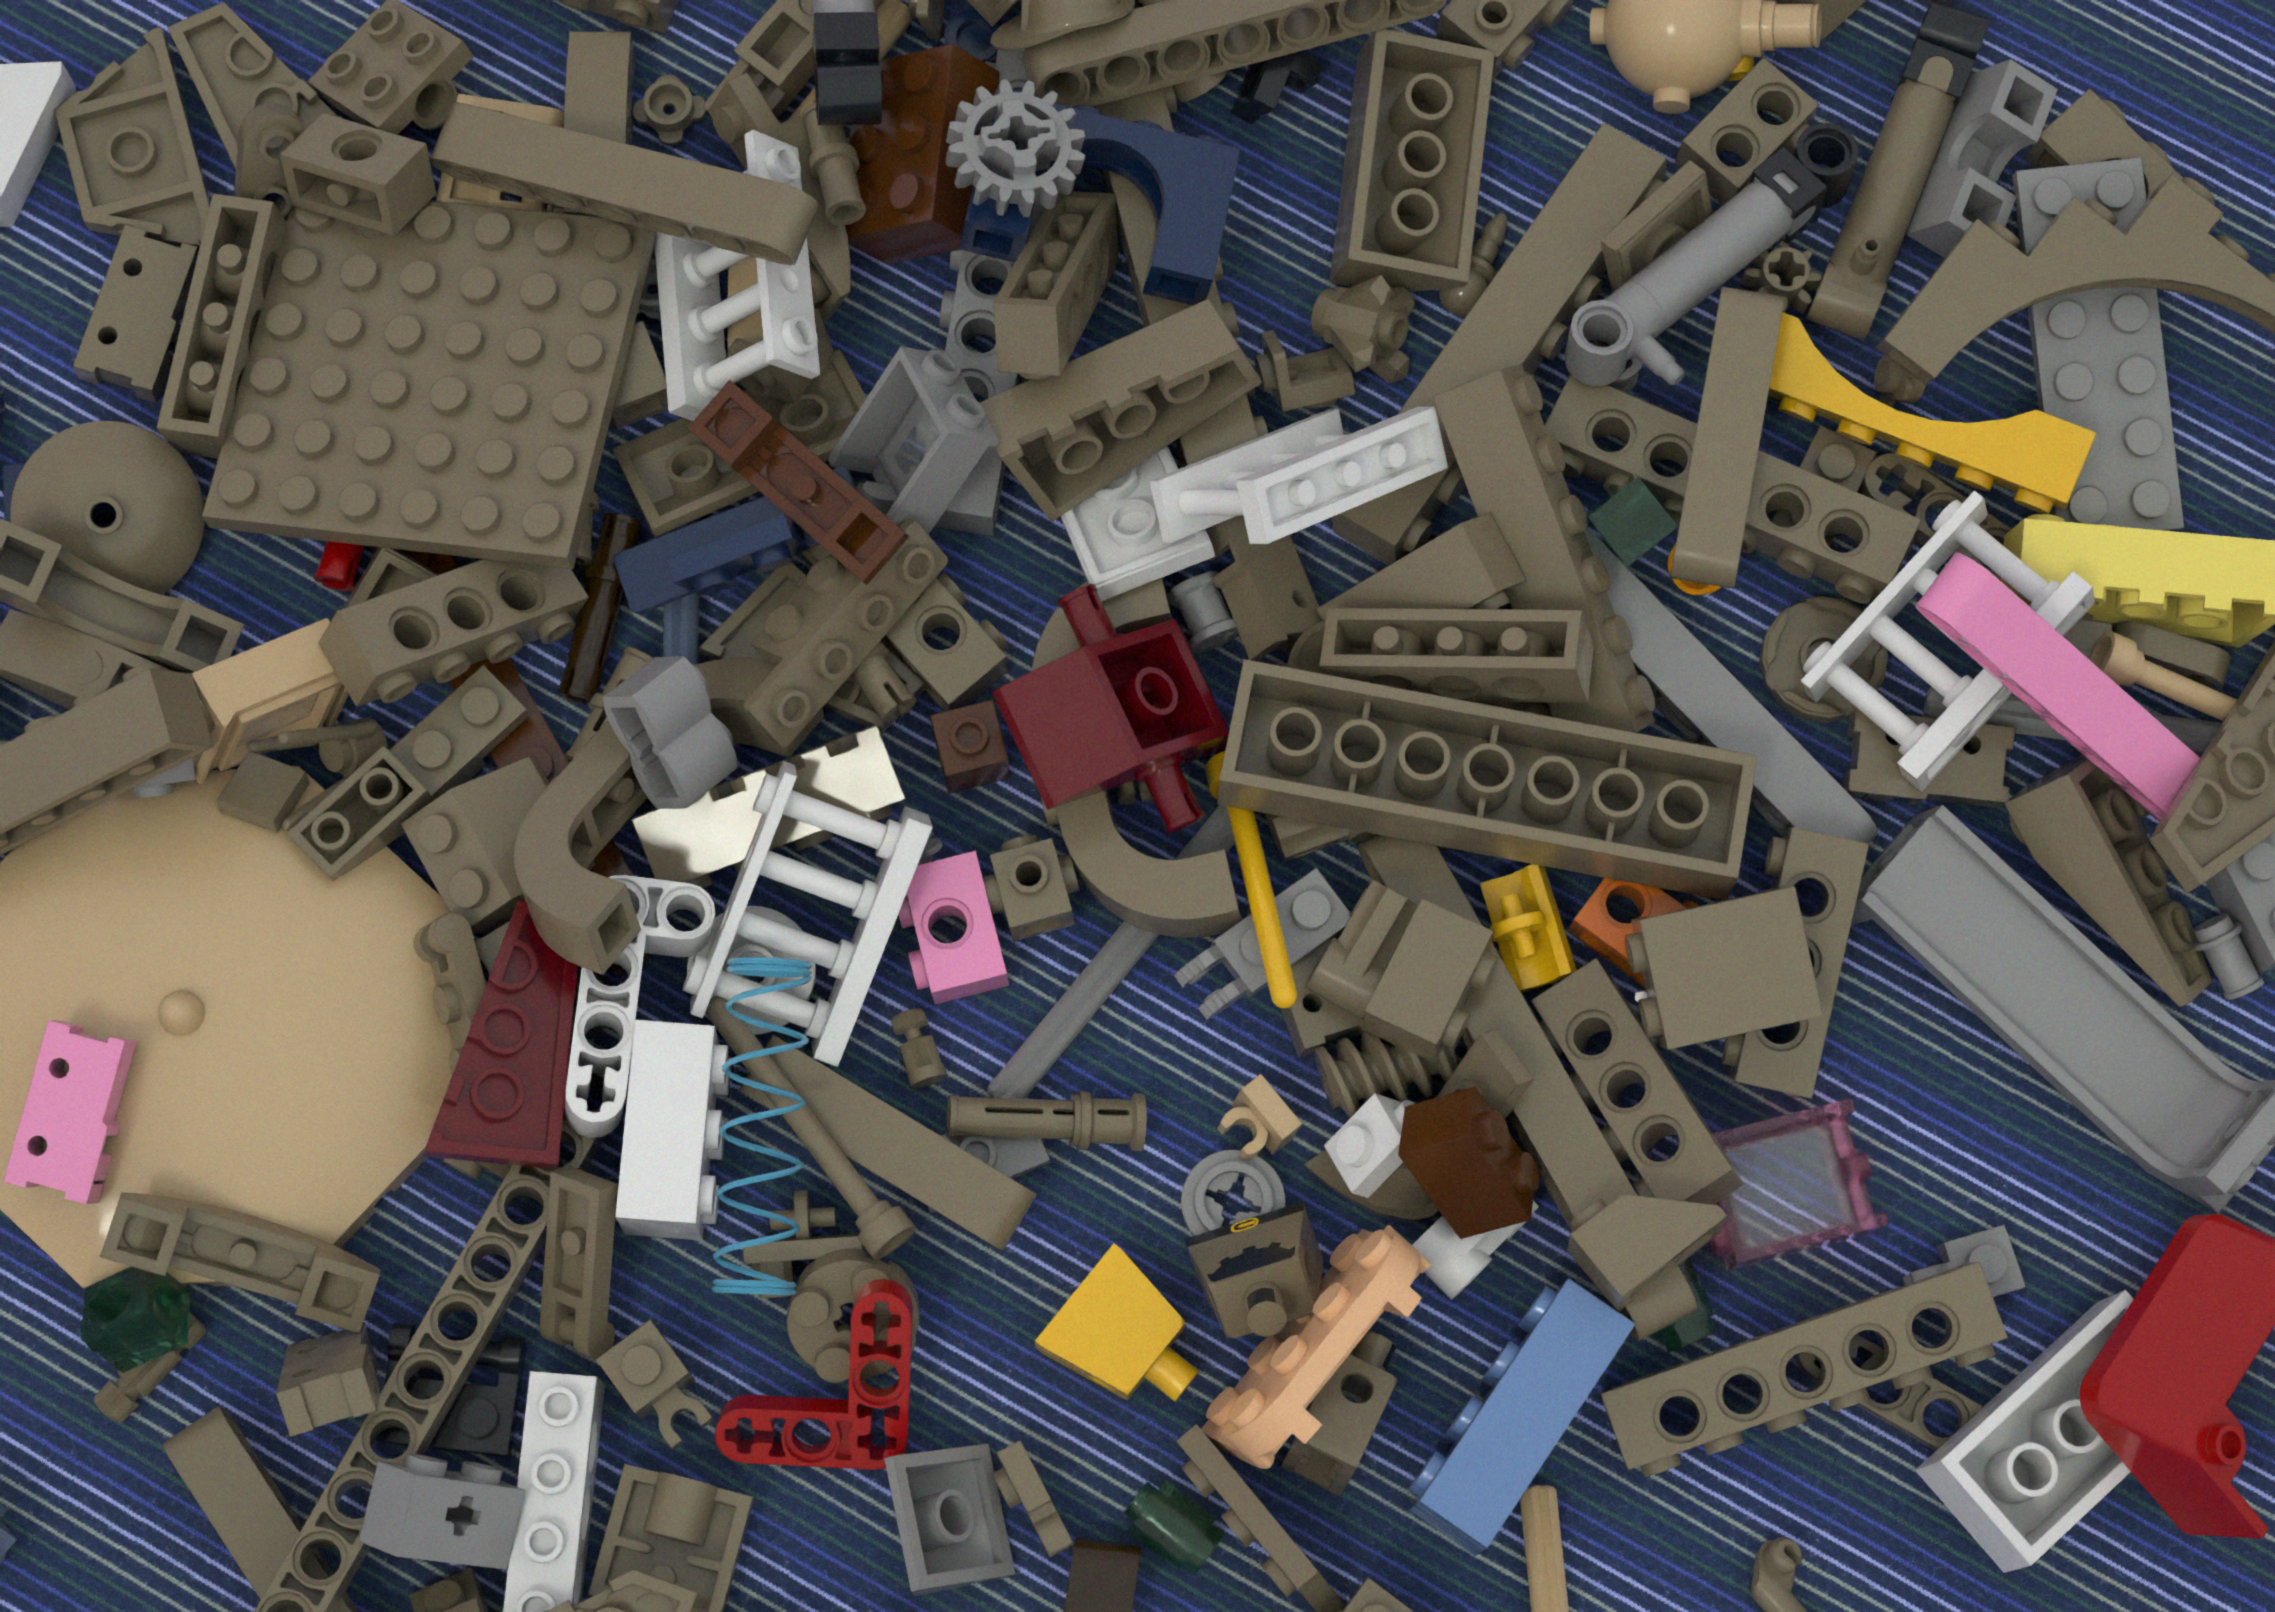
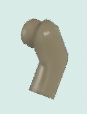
M1778 1537L1775 1540L1763 1543L1754 1558L1751 1593L1764 1612H1808L1792 1594L1795 1568L1802 1563V1553L1797 1543L1787 1537Z

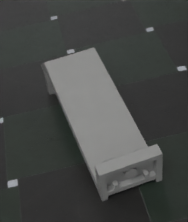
M1944 805L1913 815L1863 873L1851 924L1855 925L1868 920H1874L2147 1173L2219 1214L2235 1193L2251 1179L2259 1164L2275 1146V1080L2253 1081L2241 1076L2222 1063Z

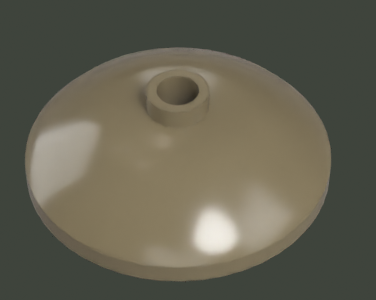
M95 421L63 430L44 442L32 454L15 483L10 507V521L15 525L63 545L79 559L115 578L142 589L164 595L184 577L196 559L204 536L205 520L202 514L205 506L202 491L193 470L184 457L170 443L155 433L136 425L117 421ZM101 503L111 504L116 511L114 523L106 528L96 525L92 517L94 508Z

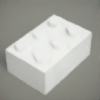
M635 1020L615 1215L625 1235L703 1241L704 1224L716 1225L719 1204L716 1191L719 1189V1185H716V1176L709 1175L711 1159L722 1160L725 1138L719 1133V1128L725 1124V1121L722 1120V1110H715L716 1096L728 1095L730 1077L722 1071V1065L730 1060L731 1057L728 1056V1045H720L715 1026Z

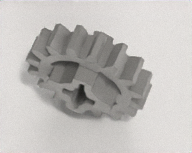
M1007 79L1000 81L998 94L994 96L983 86L976 88L974 105L961 101L957 108L956 121L950 122L946 142L951 145L948 146L946 165L959 167L954 184L957 188L973 185L976 189L972 203L977 206L985 202L988 197L997 200L996 213L1001 216L1005 214L1009 204H1018L1019 211L1023 217H1030L1033 203L1037 200L1047 210L1053 209L1058 192L1066 195L1072 192L1076 179L1075 175L1080 174L1085 154L1080 152L1085 138L1084 130L1071 129L1076 115L1074 109L1069 108L1058 112L1054 108L1058 94L1051 91L1040 99L1034 96L1035 87L1034 82L1031 81L1026 82L1022 93L1013 92ZM995 119V123L993 124V126L982 127L986 123ZM981 128L980 135H976L978 130ZM1055 161L1053 166L1049 169L1050 162ZM1049 169L1044 174L1036 177L1035 173L1038 170Z

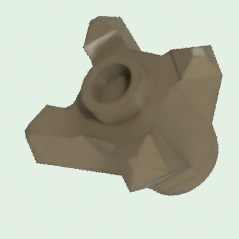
M1378 275L1350 288L1341 286L1337 290L1327 288L1321 292L1314 304L1311 316L1312 330L1316 336L1324 338V342L1333 344L1355 373L1369 367L1387 383L1396 382L1404 379L1408 374L1409 357L1402 353L1399 348L1407 336V318L1415 305L1414 297L1404 286L1391 288L1382 275Z

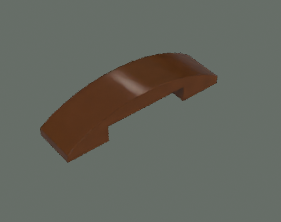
M729 380L689 425V430L781 511L791 517L798 526L865 585L875 577L910 537L732 381Z

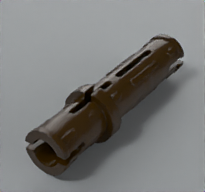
M611 513L603 514L599 539L592 563L585 566L582 580L586 582L585 592L589 598L578 613L566 667L557 691V695L566 700L586 704L590 702L594 693H599L601 679L617 624L619 609L624 597V590L613 558L615 554L637 546L643 523L633 517L614 513V515Z

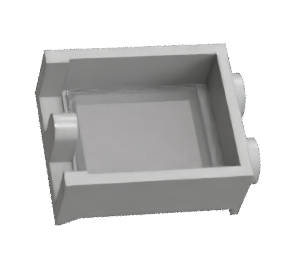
M900 346L827 459L831 467L838 468L843 466L848 470L873 474L876 482H865L858 492L898 527L904 520L911 519L918 522L929 535L988 446H997L1000 441L985 416L984 408L975 399L961 374L959 364L952 356L939 350L924 351Z

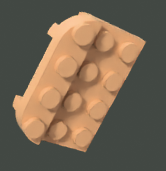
M1387 1225L1384 1230L1380 1229L1375 1232L1362 1229L1358 1235L1352 1234L1345 1238L1330 1257L1329 1262L1332 1267L1321 1279L1320 1295L1313 1306V1313L1287 1322L1276 1337L1269 1336L1264 1339L1250 1355L1247 1363L1250 1369L1235 1388H1226L1213 1400L1206 1413V1417L1209 1420L1201 1430L1215 1447L1257 1468L1267 1469L1271 1467L1275 1459L1274 1455L1290 1435H1295L1301 1442L1306 1444L1323 1425L1306 1408L1380 1315L1387 1311L1405 1318L1410 1316L1422 1298L1410 1285L1420 1273L1422 1274L1431 1266V1262L1390 1225Z

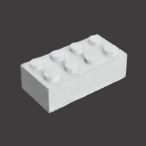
M2126 1290L2098 1301L1915 1470L2003 1573L2034 1564L2131 1472L2087 1421L2080 1405V1387L2086 1372L2134 1300Z

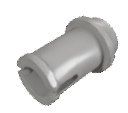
M2228 913L2215 916L2196 926L2193 932L2197 940L2193 943L2196 951H2204L2224 991L2225 998L2233 1000L2258 989L2264 984V981L2258 974L2239 936V933L2243 930L2241 923H2233Z

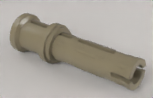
M1078 1091L1077 1094L1071 1095L1070 1100L956 1097V1095H949L947 1101V1137L1069 1139L1070 1146H1076L1079 1150H1087L1090 1143L1128 1144L1132 1151H1142L1145 1144L1147 1108L1144 1093H1133L1130 1099L1092 1098L1089 1091Z

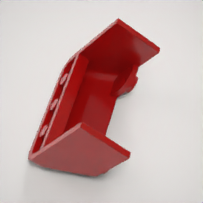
M2198 1214L2189 1217L2183 1222L2086 1372L2080 1387V1405L2087 1421L2183 1534L2263 1539L2269 1528L2231 1484L2244 1461L2246 1438L2242 1425L2226 1406V1403L2275 1326V1238L2223 1214Z

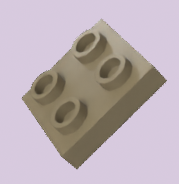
M386 0L335 53L327 58L324 65L307 83L318 94L320 99L359 124L396 135L410 122L423 129L431 130L445 123L452 104L457 101V91L451 80L474 55L463 40L398 0Z
M624 1464L588 1595L594 1596L611 1588L609 1580L635 1569L697 1591L690 1612H724L755 1498L721 1489L694 1479Z

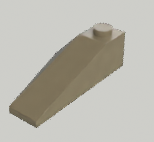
M2084 755L2028 784L2004 803L2010 813L2009 820L2014 834L2022 843L2027 845L2034 860L2179 1007L2191 1003L2213 982L2202 951H2196L2193 946L2197 938L2193 932V926L2187 910L2180 903L2171 902L2167 892L2166 872L2170 869L2156 850H2152L2141 818L2151 814Z

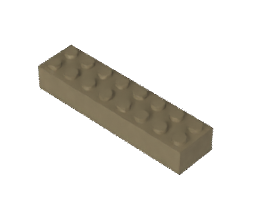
M1244 659L1219 780L1217 804L1727 900L1739 877L1758 756Z

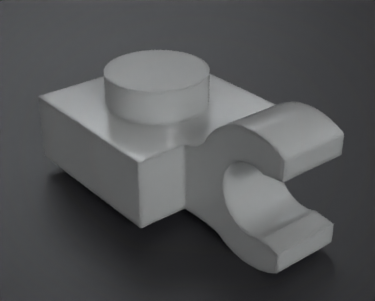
M2005 1225L1945 1242L1937 1246L1943 1264L1923 1268L1901 1277L1903 1285L1969 1262H1980L1993 1298L2019 1291L2026 1287Z

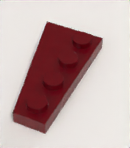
M517 901L423 1156L556 1169L558 1166L578 965L567 961L547 946L534 926L526 901Z

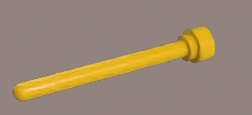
M1225 751L1213 756L1205 767L1210 793L1217 800ZM1226 806L1271 999L1277 1007L1289 1008L1297 1000V990L1255 814L1251 810Z

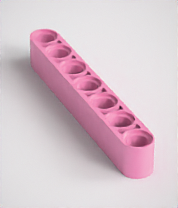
M1955 552L1916 604L1917 610L2160 822L2200 757L1996 576L1968 556Z

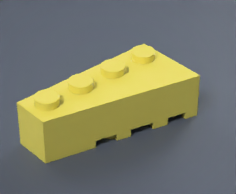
M2050 514L2028 516L2004 535L2003 546L2048 583L2056 580L2061 584L2074 571L2093 587L2095 603L2087 613L2093 615V621L2109 623L2112 624V627L2121 621L2140 622L2202 642L2236 648L2242 647L2275 624V540L2119 527L2106 524L2065 522L2063 518ZM2001 578V582L2030 607L2032 602Z

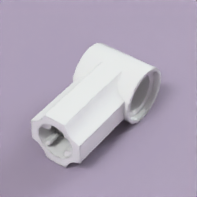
M1533 1200V1206H1532V1214H1533V1213L1538 1209V1207H1539V1206L1534 1202V1200ZM1442 1215L1412 1246L1431 1262V1266L1424 1273L1452 1300L1493 1260L1490 1255L1506 1239L1511 1238L1526 1222L1460 1239Z

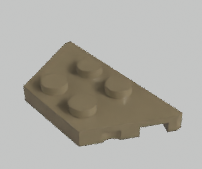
M158 27L150 30L143 36L146 44L122 64L118 65L113 61L95 76V80L89 88L77 91L54 111L83 221L89 231L121 236L126 224L145 230L148 238L180 246L183 242L196 246L199 249L211 201L167 38L162 28Z

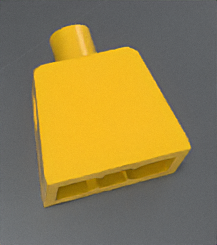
M1115 1243L1112 1244L1035 1340V1348L1042 1354L1125 1400L1132 1396L1146 1378L1176 1402L1199 1373L1198 1369L1170 1348L1185 1329L1186 1322Z

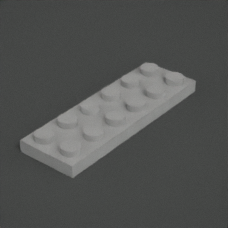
M2141 157L2019 170L2012 175L2014 195L2017 196L2015 204L2019 239L2021 242L2020 248L2021 252L2025 255L2063 206L2074 197L2083 203L2087 199H2092L2106 207L2118 220L2114 226L2122 232L2146 203ZM2133 287L2092 289L2058 296L2027 307L2039 411L2096 432L2095 442L2066 511L2052 506L2051 515L2059 516L2065 522L2106 524L2163 531L2182 530L2184 528L2157 289Z

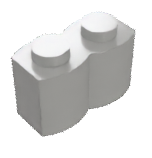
M685 656L655 657L603 696V705L608 721L620 742L630 753L632 768L642 790L657 809H686L738 768L732 735L729 729L711 713L705 678L699 669L691 664Z

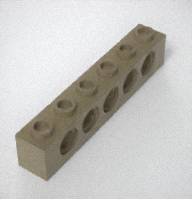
M1570 374L1545 424L1548 435H1553L1562 448L1565 458L1563 475L1570 478H1579L1581 475L1604 484V489L1613 497L1628 503H1636L1639 499L1661 509V514L1666 519L1680 525L1697 423L1608 385L1591 386L1583 384ZM1614 435L1621 438L1626 443V446L1616 452H1606L1599 449L1594 442L1602 436ZM1758 450L1741 552L1752 553L1753 550L1759 551L1777 559L1778 566L1794 576L1811 578L1814 575L1835 584L1837 592L1847 599L1857 603L1868 604L1870 601H1874L1902 570L1916 540L1921 519ZM1668 459L1679 463L1684 470L1677 476L1664 477L1657 474L1651 466L1660 460ZM1777 509H1786L1793 512L1798 517L1799 522L1791 527H1779L1773 524L1767 515ZM1834 534H1844L1851 537L1858 547L1851 552L1841 553L1831 549L1825 539Z
M1969 1262L1600 1391L1599 1394L1626 1468L1631 1470L1640 1466L1644 1477L1681 1465L1678 1453L1703 1444L1707 1455L1744 1443L1741 1434L1742 1430L1765 1422L1769 1433L1807 1421L1803 1409L1829 1401L1832 1411H1837L1870 1399L1866 1387L1891 1379L1896 1390L1922 1382L1933 1377L1929 1365L1954 1357L1959 1368L1988 1359L1996 1355L1992 1343L2007 1339L2008 1336L1980 1262ZM1927 1308L1937 1310L1946 1322L1944 1338L1940 1343L1932 1347H1924L1919 1344L1912 1333V1323L1915 1316ZM1864 1330L1875 1332L1881 1338L1884 1346L1882 1359L1876 1366L1869 1369L1857 1367L1849 1356L1850 1341L1857 1333ZM1801 1352L1813 1354L1821 1365L1819 1382L1813 1388L1805 1391L1794 1389L1787 1381L1785 1372L1788 1361L1794 1355ZM1738 1374L1751 1376L1759 1388L1757 1403L1746 1412L1731 1411L1725 1405L1722 1396L1725 1383L1731 1377ZM1675 1396L1689 1398L1697 1411L1694 1426L1682 1434L1667 1432L1662 1427L1659 1418L1662 1405L1668 1399Z

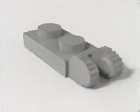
M1317 868L1274 897L1291 968L1333 939L1334 936L1340 934L1350 919L1351 913ZM1252 914L1213 940L1210 948L1185 964L1174 975L1180 985L1186 987L1201 980L1208 974V971L1222 962L1234 977V981L1222 989L1219 988L1204 999L1203 1004L1198 1007L1206 1020L1216 1016L1244 995L1250 998L1268 985Z

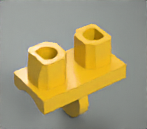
M1531 864L1512 874L1480 883L1492 923L1489 929L1493 930V941L1498 942L1503 962L1521 993L1561 980L1577 971L1545 866Z

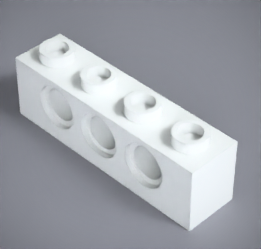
M530 1371L517 1487L526 1491L508 1563L503 1612H544L569 1599L572 1606L582 1602L605 1384L596 1376Z

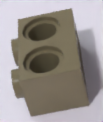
M1763 57L1684 138L1674 164L1680 169L1690 160L1703 169L1706 173L1709 194L1723 206L1749 185L1752 171L1782 147H1785L1794 156L1798 138L1805 129L1810 127L1819 103ZM1762 110L1774 111L1783 118L1785 123L1780 125L1768 124L1759 117L1757 112ZM1723 151L1733 152L1741 157L1745 165L1740 167L1727 166L1720 161L1717 154Z

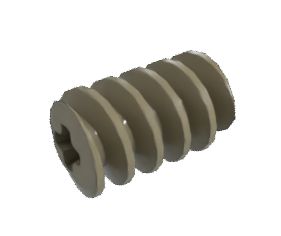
M1363 1031L1361 1035V1052L1357 1050L1348 1038L1338 1040L1336 1060L1333 1059L1323 1046L1314 1048L1315 1062L1327 1100L1333 1111L1335 1108L1341 1107L1349 1118L1359 1110V1100H1368L1374 1093L1384 1096V1092L1390 1090L1398 1101L1408 1100V1084L1413 1082L1426 1098L1432 1096V1076L1439 1074L1444 1082L1447 1083L1457 1068L1454 1049L1444 1045L1436 1063H1433L1386 1040L1384 1044L1378 1036L1367 1031Z

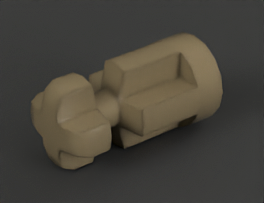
M921 1008L903 1011L892 1017L891 1023L895 1035L905 1034L907 1042L899 1047L908 1072L907 1078L912 1089L923 1088L947 1078L948 1075L944 1063L940 1060L933 1036H922L920 1029L928 1025L925 1012Z

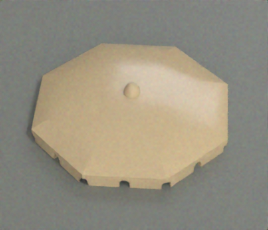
M228 769L223 772L211 770L202 784H199L196 778L195 780L172 783L173 792L163 796L135 797L133 790L130 789L14 848L0 862V1210L84 1289L113 1292L187 1288L189 1284L231 1286L168 1267L166 1276H162L101 1258L100 1254L121 1192L171 1197L236 1211L302 1232L341 1249L376 1212L374 1206L380 1198L390 1190L395 1192L427 1158V1156H423L452 1078L449 1056L453 1046L447 1024H442L435 1012L433 991L437 985L431 963L423 961L414 949V939L417 932L424 926L433 923L439 917L450 913L442 897L387 846L357 867L332 881L287 834L288 830L281 827L279 832L275 833L222 813L217 798L237 769ZM308 774L309 785L290 815L325 791ZM48 1020H62L83 1026L82 1033L107 1040L109 1037H125L137 1041L115 1121L120 1125L118 1135L107 1136L103 1152L112 1154L105 1180L97 1181L104 1183L99 1203L83 1204L64 1198V1191L42 1185L24 1188L3 1182ZM65 1062L64 1072L67 1075L69 1071V1065L67 1062ZM45 1139L42 1143L44 1151H46L47 1149V1142Z

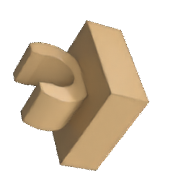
M1260 1074L1240 1090L1232 1104L1233 1109L1224 1115L1217 1129L1221 1134H1224L1234 1125L1241 1124L1251 1130L1253 1141L1247 1143L1239 1153V1156L1244 1161L1256 1157L1264 1145L1272 1155L1294 1138L1302 1123L1262 1074Z

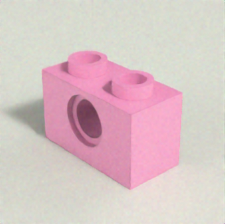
M976 851L917 865L898 914L902 929L915 926L920 950L908 952L917 990L930 987L934 1004H939L1009 986ZM956 916L962 919L967 925L964 935L953 943H941L934 939L931 931L934 924L940 918Z

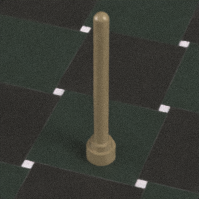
M718 996L710 999L705 1011L706 1015L737 1056L764 1049L745 1022L734 1017L725 1009V1003L728 1000ZM770 1055L741 1061L756 1082L799 1095ZM764 1091L777 1109L799 1103L790 1098ZM807 1104L797 1111L781 1114L859 1217L855 1222L861 1231L858 1235V1240L874 1260L881 1259L892 1253L913 1235L916 1226L900 1206L892 1207L888 1200H878Z

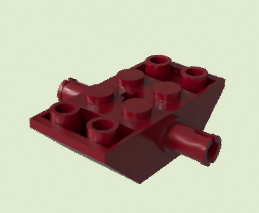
M1090 584L1087 587H1080L1060 598L1057 603L1063 609L1081 648L997 688L992 694L1047 810L1137 780L1140 784H1146L1165 824L1167 834L1173 833L1176 830L1179 831L1205 817L1180 765L1226 750L1230 728L1183 630L1175 619L1130 633L1117 634L1097 593L1096 585Z

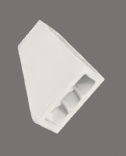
M62 61L0 64V227L14 226L60 131L54 110L76 93V85Z

